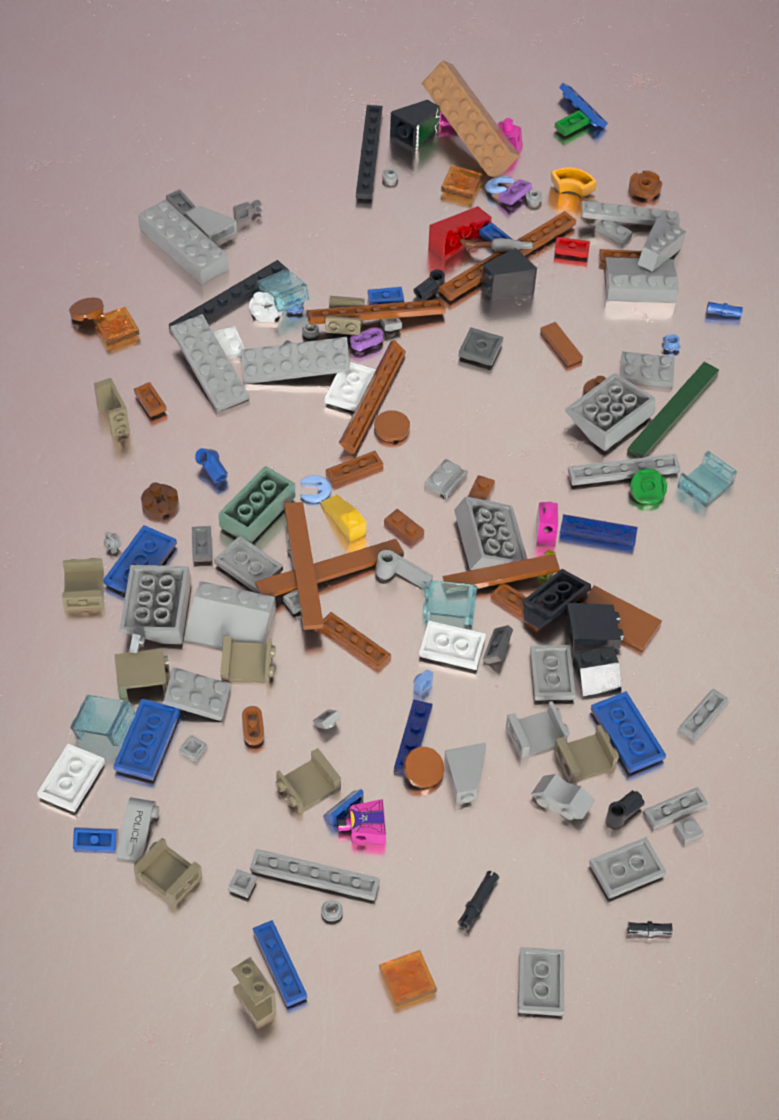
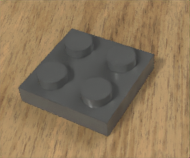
M470 327L458 356L492 366L503 343V337Z

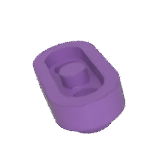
M370 328L361 332L360 335H353L350 338L351 348L361 351L381 343L384 339L383 331L380 328Z

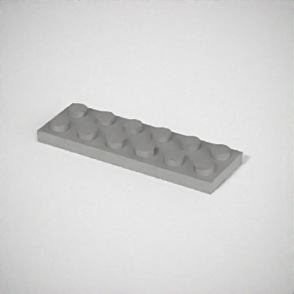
M203 314L170 327V331L216 412L249 400L247 390Z
M347 337L241 350L244 384L351 372Z

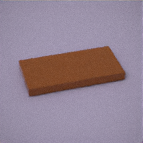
M595 585L589 591L588 599L583 602V604L614 605L615 612L618 611L620 615L618 628L623 630L624 642L641 651L645 649L662 623V620Z

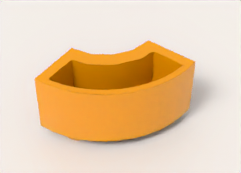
M567 167L551 172V181L559 194L565 191L574 192L581 198H584L596 191V180L581 169Z

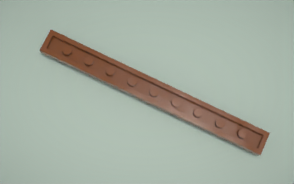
M566 211L562 212L517 239V241L533 242V249H520L518 251L524 256L575 226L576 219ZM506 252L492 254L439 286V292L450 301L482 282L484 264Z

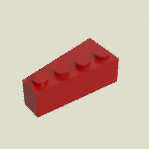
M477 206L430 224L428 250L441 260L445 259L463 247L460 242L461 239L473 241L479 237V230L491 223L492 217Z

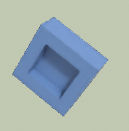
M428 669L422 674H418L413 681L414 693L419 697L433 683V673Z

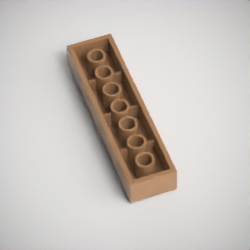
M442 60L421 84L433 101L440 106L441 112L487 175L494 178L501 176L518 159L519 153L454 65Z

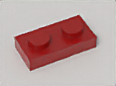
M557 237L554 253L588 258L590 241Z

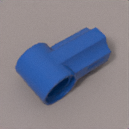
M205 448L197 450L195 460L198 464L203 465L213 482L218 484L228 477V472L220 462L218 452Z

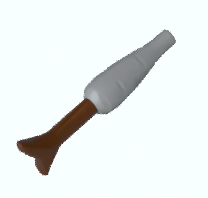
M495 238L492 242L460 240L461 244L465 246L466 251L473 248H492L495 252H508L514 248L517 250L533 249V242H521L504 238Z

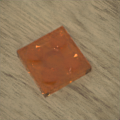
M451 165L441 186V192L473 199L482 179V173Z
M126 307L93 318V322L107 346L140 334L139 328Z
M420 950L379 964L380 972L395 1007L437 992V987Z

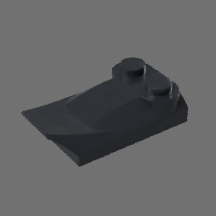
M564 569L559 570L523 600L524 621L537 629H541L567 610L568 603L585 602L588 599V592L592 590L591 584Z

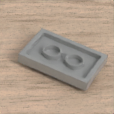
M622 351L620 376L632 384L672 388L675 357Z
M241 536L235 539L214 559V563L255 593H259L255 586L256 581L278 575L283 571L282 564Z
M570 645L531 646L530 655L535 700H575L576 694Z
M173 667L163 704L221 721L231 684Z
M647 837L592 858L589 861L609 899L666 875V870Z
M520 947L518 1013L563 1016L564 950Z

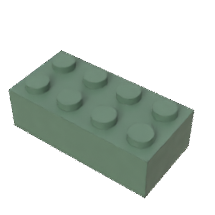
M264 466L218 513L219 527L237 538L241 536L252 543L283 511L284 503H290L295 498V483L269 467Z

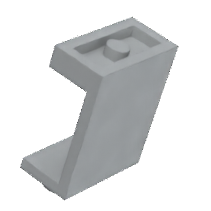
M553 701L548 703L547 711L522 719H518L515 713L507 715L506 726L521 758L553 749L556 739L564 737L567 743L568 736L570 735L569 729L566 724H563L559 708L555 707Z

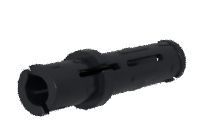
M487 871L471 901L466 903V909L458 920V925L463 929L465 927L466 930H469L475 918L481 914L483 904L499 880L497 873L493 872L491 875L492 871Z

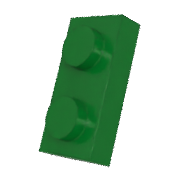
M578 110L555 122L554 128L566 136L589 124L590 119Z

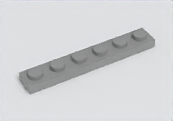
M582 201L580 205L581 217L653 226L658 218L671 225H680L679 213L677 211Z
M676 454L569 466L568 474L572 485L630 479L638 471L646 468L655 469L661 475L679 473L680 465Z
M260 849L255 850L250 865V871L373 901H375L380 883V878Z

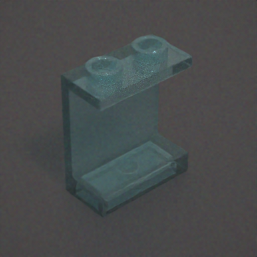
M288 268L257 281L259 292H268L274 298L275 308L278 312L309 300L307 284Z
M708 450L703 456L701 465L688 476L684 473L680 474L678 487L683 492L692 496L697 502L707 507L734 483L737 471Z
M431 580L430 588L426 587L425 599H428V603H424L422 615H426V623L430 621V615L463 618L465 619L464 628H472L477 585Z
M87 695L70 728L78 740L82 739L84 733L107 736L112 746L120 747L136 712L128 701Z

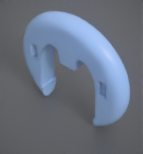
M510 176L495 177L486 183L485 190L489 193L504 192L507 190L506 187H498V183H513L514 180Z
M311 475L300 481L302 484H319V494L300 495L307 502H321L330 495L331 485L328 480L321 476Z

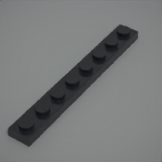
M367 105L356 198L372 199L383 106Z
M279 260L274 261L169 323V329L173 325L201 314L209 322L256 292L286 276L288 268Z

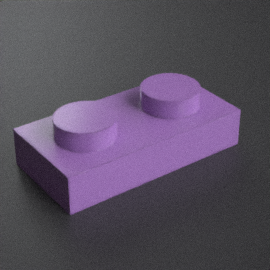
M518 179L506 191L498 195V200L512 205L532 189V183Z

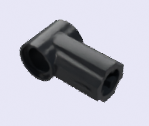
M438 269L431 271L429 278L413 289L417 299L424 301L433 293L439 292V286L445 283L444 272Z
M632 790L619 801L612 802L606 815L608 826L611 828L622 827L627 818L644 806L645 801L638 791Z

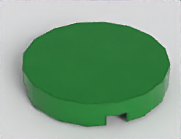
M642 469L630 481L631 495L641 504H657L667 493L666 479L655 469Z

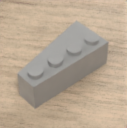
M657 218L643 246L638 265L653 272L681 249L686 231L682 230L679 226L671 225Z

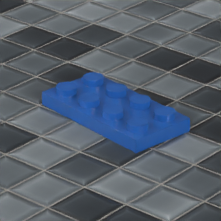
M143 525L103 579L104 584L126 594L130 566H161L176 546L177 540Z
M627 691L591 705L592 713L603 730L608 732L612 746L616 748L618 756L629 773L666 758V753Z
M141 699L114 763V771L154 780L181 713L180 709Z

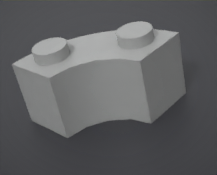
M557 774L543 776L531 793L541 807H547L563 815L568 820L583 819L595 801L582 786L572 785L561 779Z

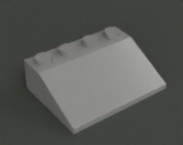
M605 258L607 301L676 302L678 277L673 259H668L652 272L638 265L640 258Z
M614 373L567 407L565 412L592 443L606 451L654 414L655 398L622 376Z
M465 496L454 509L470 570L527 559L511 505Z
M131 565L120 632L132 635L138 626L144 628L143 635L148 640L162 644H182L192 580L189 567Z
M200 581L194 595L184 641L217 649H223L224 636H232L233 642L265 644L276 611L275 597Z

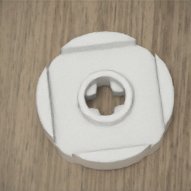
M256 292L250 300L249 311L251 316H255L257 321L273 322L278 316L280 318L283 315L284 302L278 293Z

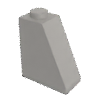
M197 206L185 212L186 218L215 244L237 233L236 220L202 206Z
M485 743L445 750L444 762L456 803H469L477 798L485 758Z

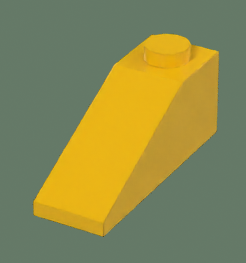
M337 494L321 502V506L349 543L366 535V521L351 504Z

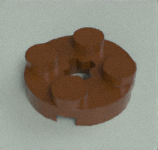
M157 482L150 484L141 496V503L145 513L154 518H163V515L169 514L170 516L179 506L177 490L166 484H159ZM157 499H163L164 502L160 501L157 503Z

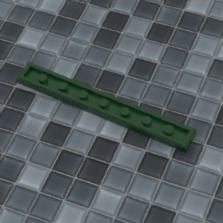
M704 361L630 444L627 452L637 458L646 457L717 376L719 369Z

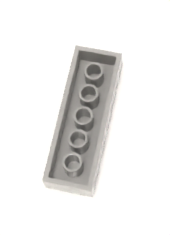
M166 200L138 214L140 230L201 285L229 270L228 255Z

